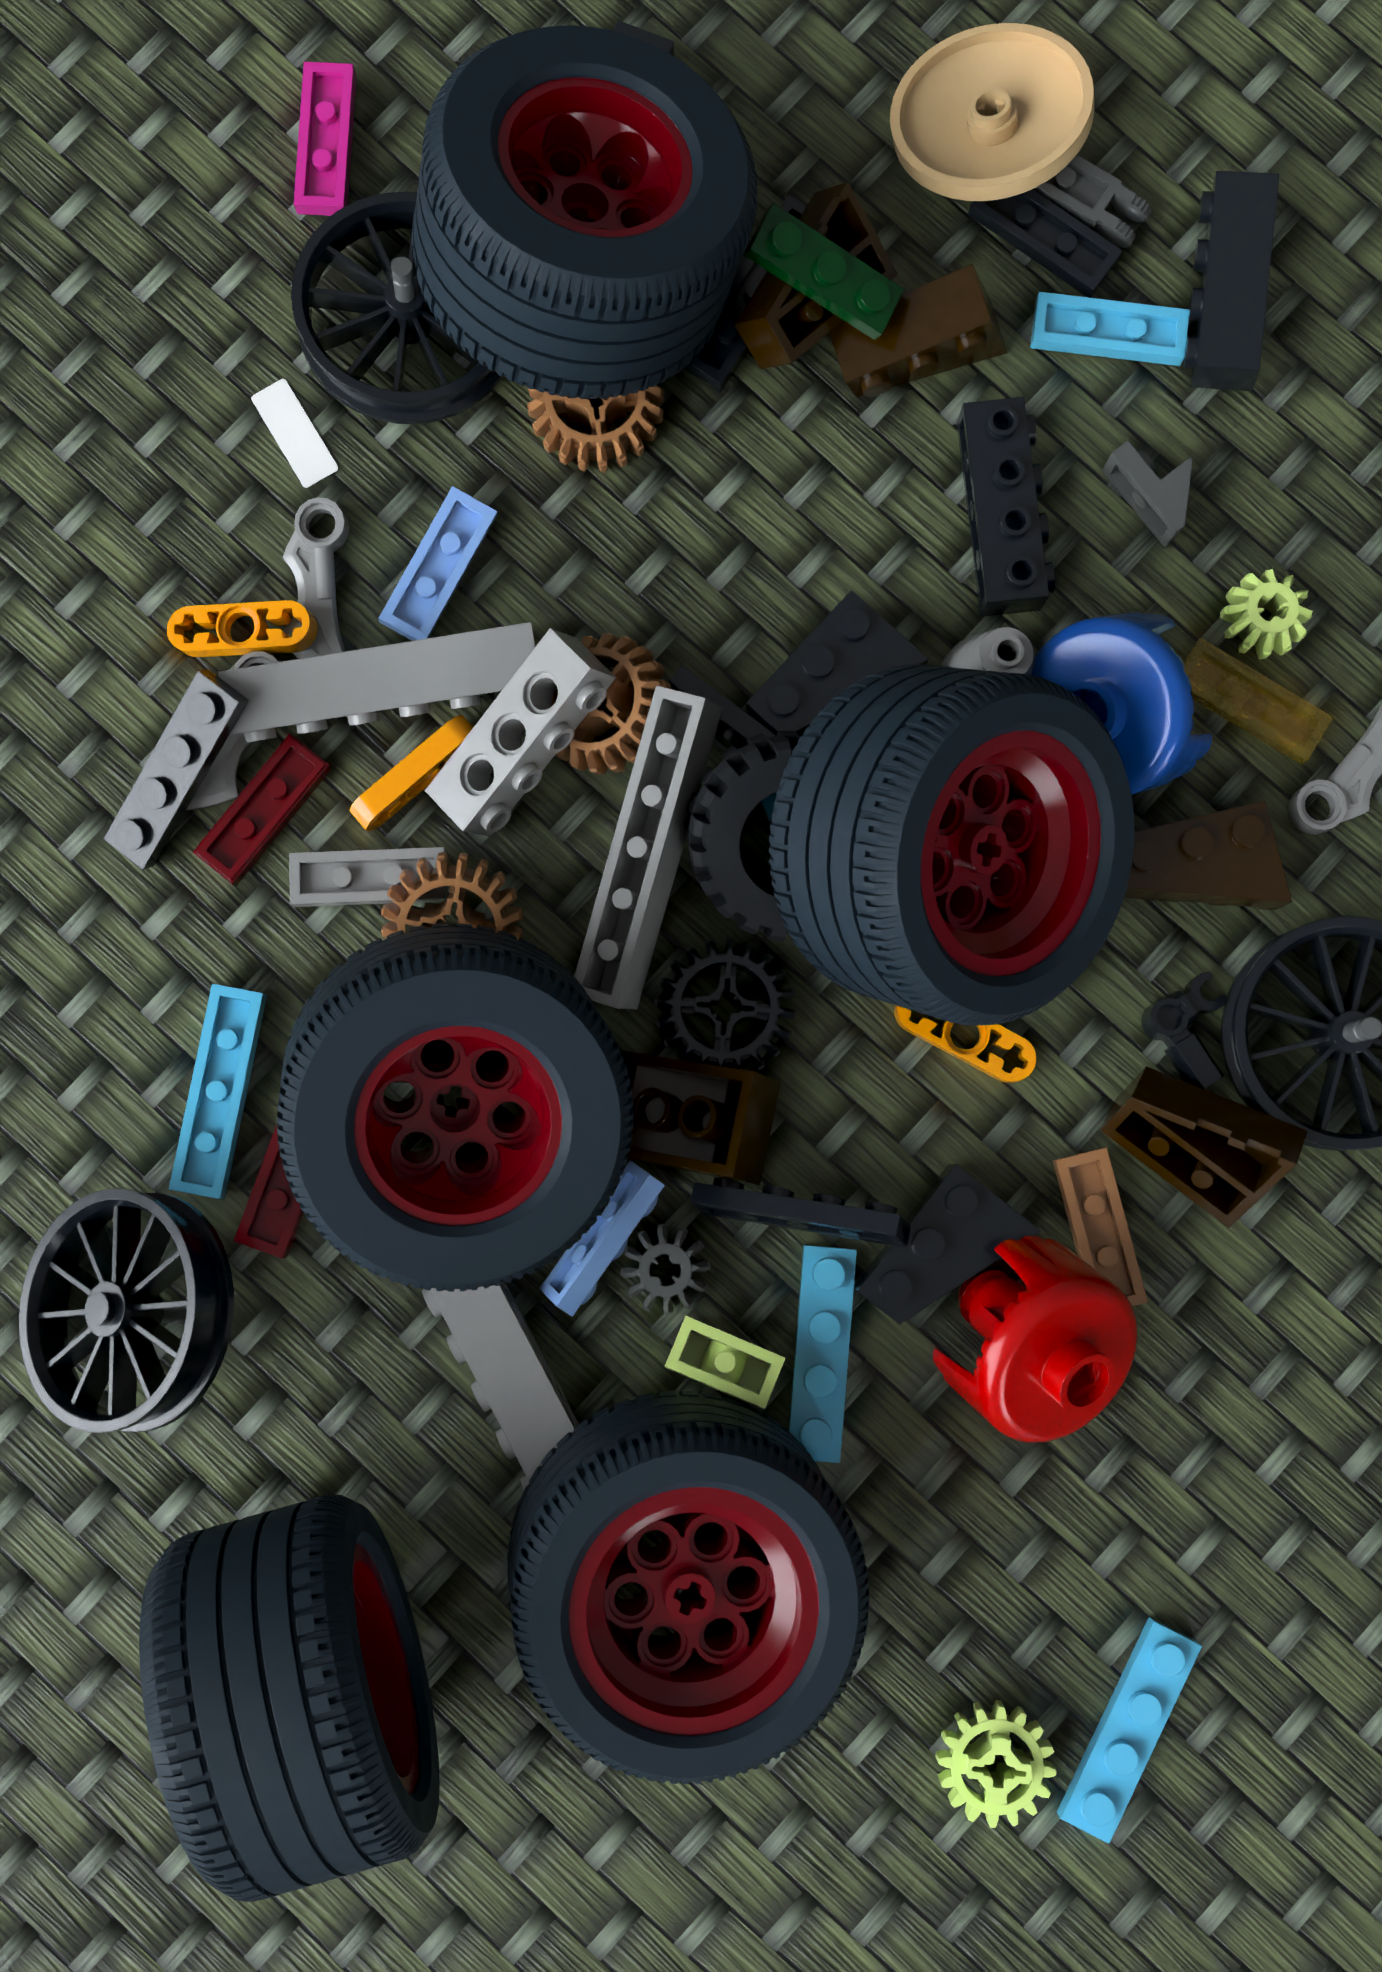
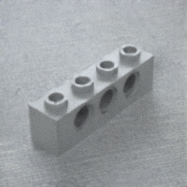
M550 628L432 780L425 792L463 832L491 837L494 832H497L506 825L511 817V810L521 797L539 783L542 778V771L555 754L570 744L574 737V730L585 716L604 701L607 693L606 690L616 677L577 638ZM556 689H558L557 700L552 706L551 700L553 693ZM526 730L525 741L521 746L520 738L523 731ZM494 770V779H493L492 784L490 785V784H489L490 775H491L492 771Z

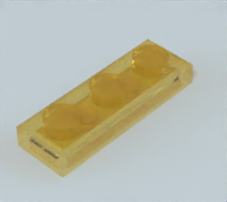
M1201 637L1196 641L1183 662L1185 665L1184 671L1191 682L1193 700L1301 765L1308 761L1334 718Z

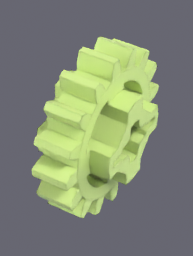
M995 1700L992 1713H985L979 1702L973 1703L975 1717L968 1720L964 1715L957 1712L954 1715L959 1726L957 1732L945 1729L941 1732L943 1741L949 1746V1750L936 1751L935 1757L938 1764L948 1768L938 1774L942 1788L953 1787L948 1794V1798L954 1808L966 1802L965 1813L969 1821L974 1822L980 1813L983 1812L990 1828H996L999 1815H1006L1012 1826L1018 1825V1810L1024 1808L1029 1814L1034 1816L1038 1813L1032 1801L1035 1795L1043 1798H1049L1051 1795L1050 1790L1042 1779L1043 1777L1050 1778L1056 1776V1769L1053 1764L1044 1760V1758L1054 1753L1053 1747L1049 1740H1038L1044 1730L1037 1720L1025 1725L1027 1715L1023 1708L1017 1706L1009 1716L1006 1714L1001 1700ZM984 1732L976 1741L968 1744L976 1735ZM1010 1732L1019 1736L1027 1744L1029 1753H1024L1023 1749L1011 1746ZM995 1755H1002L1005 1762L997 1764L996 1772H989L986 1765L994 1763ZM961 1774H966L969 1779H978L982 1789L981 1795L966 1785ZM1019 1784H1022L1017 1790L1009 1794Z

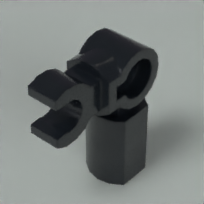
M1210 972L1201 973L1189 980L1185 986L1184 993L1175 991L1166 998L1149 1005L1142 1015L1144 1032L1150 1038L1164 1041L1168 1047L1164 1052L1183 1081L1202 1089H1206L1224 1077L1196 1032L1190 1034L1186 1028L1198 1019L1197 1012L1202 1014L1211 1013L1224 1006L1228 1000L1225 994L1212 1001L1205 1000L1202 997L1200 988L1203 983L1213 977Z

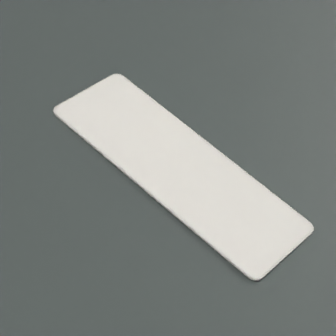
M280 379L251 397L253 404L303 487L308 488L338 470L336 462L285 379Z

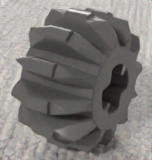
M659 1224L657 1229L659 1243L654 1244L650 1235L645 1230L639 1232L637 1235L639 1241L647 1251L643 1253L634 1247L627 1246L624 1254L628 1258L640 1263L639 1266L623 1267L620 1272L621 1276L625 1278L636 1276L640 1278L638 1283L632 1285L627 1290L630 1298L637 1296L644 1289L650 1292L644 1301V1310L651 1311L657 1296L664 1297V1313L671 1315L674 1310L672 1299L674 1295H678L686 1308L693 1306V1299L685 1290L687 1285L697 1291L705 1292L707 1284L703 1280L691 1276L692 1272L710 1270V1262L705 1260L691 1262L690 1257L699 1253L704 1248V1245L701 1241H696L686 1250L681 1247L688 1234L686 1228L681 1227L678 1230L673 1243L667 1242V1225ZM667 1254L671 1263L680 1264L681 1273L679 1276L675 1273L673 1274L672 1279L674 1282L662 1283V1278L659 1274L651 1273V1262L656 1265L659 1263L657 1256Z

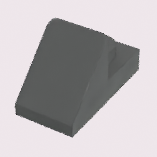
M1126 441L1111 453L1102 472L1165 548L1174 541L1185 526L1193 459L1191 457L1160 480L1156 475V467L1151 458L1141 450L1136 451L1131 443Z

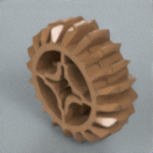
M657 386L648 387L644 391H638L634 394L629 393L625 396L619 395L618 397L604 399L598 397L602 403V406L599 407L600 418L598 420L595 419L594 407H591V398L561 397L556 394L551 395L547 392L543 393L528 388L530 397L534 399L527 405L529 416L536 419L532 424L534 434L538 437H545L543 445L548 453L559 450V460L564 465L571 462L575 456L578 457V467L583 472L588 469L590 461H597L599 470L605 473L608 470L607 460L615 458L617 464L624 468L627 465L626 452L629 450L634 455L641 457L644 453V445L641 440L654 442L657 433L653 424H659L663 421V409L658 405L664 402V391L661 387ZM633 411L630 418L622 426L608 433V428L614 420L627 417V412ZM561 419H568L569 423H582L591 430L592 435L583 434L571 429Z
M602 633L600 640L593 636H583L582 644L606 668L615 667L611 673L616 678L606 690L605 697L607 700L605 706L613 712V715L601 708L602 702L595 710L585 716L574 730V737L570 744L562 751L556 753V756L564 761L570 760L571 766L578 770L585 771L590 769L591 772L598 775L606 774L608 768L616 773L625 772L626 760L633 764L635 762L655 687L672 688L670 683L661 679L666 670L662 664L655 660L653 661L654 655L652 651L644 646L639 647L633 639L627 636H621L618 639V637L611 633ZM556 689L553 693L551 700L552 706L557 700L558 689ZM633 698H634V703H633V707H632V710H631V703H632V700H633ZM617 727L620 729L606 740L591 743L596 736L602 737L611 728Z
M440 852L437 856V868L434 869L426 858H420L416 864L419 876L411 870L404 869L399 876L403 886H390L387 896L394 903L384 904L381 916L391 922L383 925L381 934L382 937L387 938V935L401 930L404 933L410 932L409 928H412V925H425L426 928H432V924L447 923L446 917L451 914L453 903L456 902L458 923L471 924L472 928H476L477 925L494 928L495 933L501 930L515 935L517 940L522 938L523 929L514 925V923L522 920L523 910L516 906H509L517 899L515 888L498 890L505 882L506 876L503 872L499 871L489 879L485 876L489 864L488 861L481 859L474 870L467 867L469 860L467 853H460L457 866L449 864L447 853ZM442 886H450L449 895L443 902L438 904L425 903L424 907L413 906L414 902L427 891ZM466 890L472 891L484 900L490 908L494 920L485 919V913L477 912L468 905Z

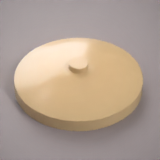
M998 23L962 31L948 37L926 51L915 61L901 79L893 96L890 110V127L895 152L905 171L916 182L941 196L964 201H992L1022 194L1057 175L1075 158L1084 145L1094 118L1093 79L1090 69L1080 52L1063 37L1041 27L1019 23Z

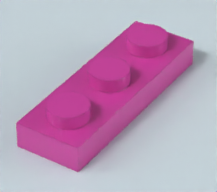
M304 62L293 204L297 214L331 216L348 205L357 78L354 64Z

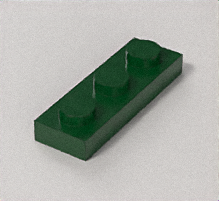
M774 203L766 209L744 253L745 257L872 339L882 335L904 291L902 287Z

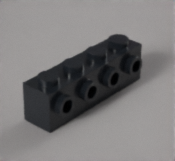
M1216 171L1212 191H1202L1198 223L1207 224L1206 239L1197 240L1193 271L1202 272L1201 288H1192L1189 306V319L1198 321L1196 336H1187L1183 368H1193L1191 387L1253 391L1261 363L1279 174Z
M1024 397L963 403L957 419V430L980 617L1041 611L1049 597V593H1054L1055 572L1052 562H1045L1043 544L1048 543L1049 525L1046 513H1039L1037 495L1042 493L1043 479L1040 464H1033L1030 447L1036 443L1035 417L1033 414L1026 415Z

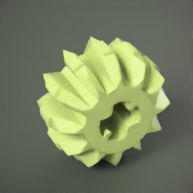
M1273 569L1266 570L1260 579L1253 573H1249L1240 581L1241 587L1233 586L1227 592L1226 600L1230 605L1222 609L1220 618L1234 623L1224 634L1225 638L1228 639L1239 636L1243 640L1239 644V653L1244 654L1252 646H1255L1259 660L1266 659L1272 650L1279 656H1282L1292 649V642H1300L1306 636L1307 630L1302 624L1311 619L1313 611L1299 605L1308 597V590H1299L1294 593L1290 589L1294 581L1293 575H1287L1278 583ZM1264 608L1272 614L1268 621L1260 616Z

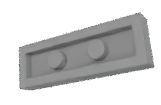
M445 847L289 853L290 905L293 907L394 903L387 896V892L391 885L403 886L399 879L400 873L404 869H408L419 876L416 864L423 857L435 869L437 868L438 853H447ZM448 886L429 890L415 902L444 901L448 897Z

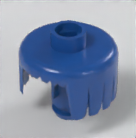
M1127 612L1089 618L1064 628L1039 650L1035 656L1032 672L1033 676L1052 681L1074 693L1100 718L1119 752L1129 781L1131 795L1170 783L1171 780L1188 773L1195 767L1196 760L1201 759L1207 753L1212 743L1211 733H1191L1195 724L1192 718L1194 700L1191 695V682L1184 671L1185 665L1181 657L1160 636L1161 633L1175 627L1174 620L1165 615L1143 614L1142 612Z

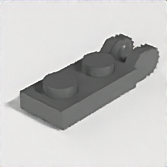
M1078 155L1057 175L1034 188L1036 192L1090 229H1095L1100 236L1118 246V248H1128L1134 241L1136 233L1126 222H1122L1121 219L1106 211L1110 203L1118 214L1129 218L1134 223H1144L1152 212V208L1147 203V200L1121 185L1122 181Z

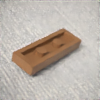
M1107 1147L1052 1160L1077 1255L1118 1286L1132 1306L1147 1303V1296Z

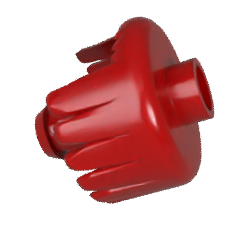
M1033 1235L1024 1236L1020 1239L1021 1241L1008 1239L994 1248L995 1252L1023 1280L1026 1289L1014 1279L1009 1278L1004 1272L983 1269L965 1281L960 1288L958 1301L961 1314L985 1338L981 1346L983 1356L976 1358L977 1368H974V1375L955 1363L937 1348H934L933 1361L942 1373L944 1380L996 1430L1017 1441L1038 1443L1057 1440L1079 1430L1099 1415L1112 1401L1123 1385L1134 1360L1137 1347V1323L1130 1301L1118 1286L1060 1242L1049 1238L1042 1239L1039 1236Z

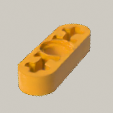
M292 600L185 606L176 610L171 615L167 624V636L171 644L191 657L245 655L253 651H263L268 654L300 652L312 645L318 632V625L314 615L300 603ZM243 616L252 617L254 631L251 637L243 642L233 641L230 631L234 621ZM291 616H294L302 623L301 627L293 629L292 637H290L281 629H269L266 620L274 626L290 624ZM195 621L204 629H216L218 638L210 632L197 633L194 635V642L184 636V632L193 629Z
M458 715L449 720L362 793L351 805L350 813L367 832L384 824L429 786L473 729V726L464 715Z
M895 1005V1018L902 1029L1001 1082L1014 1083L1027 1078L1035 1068L1036 1052L1032 1044L1027 1039L999 1024L976 1025L979 1031L977 1044L971 1049H960L954 1045L950 1037V1030L954 1023L944 1021L939 1038L931 1033V1030L936 1027L937 1023L927 1018L920 1019L917 1024L909 1020L911 1011ZM990 1032L998 1035V1039L992 1045L1000 1050L1007 1051L1013 1046L1020 1049L1018 1058L1024 1062L1022 1068L1015 1067L1009 1070L1008 1073L1002 1070L1004 1060L991 1052L987 1053L985 1062L977 1058V1055L986 1048Z

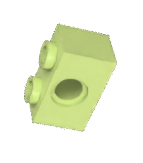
M685 1316L666 1361L665 1368L760 1409H765L785 1357Z

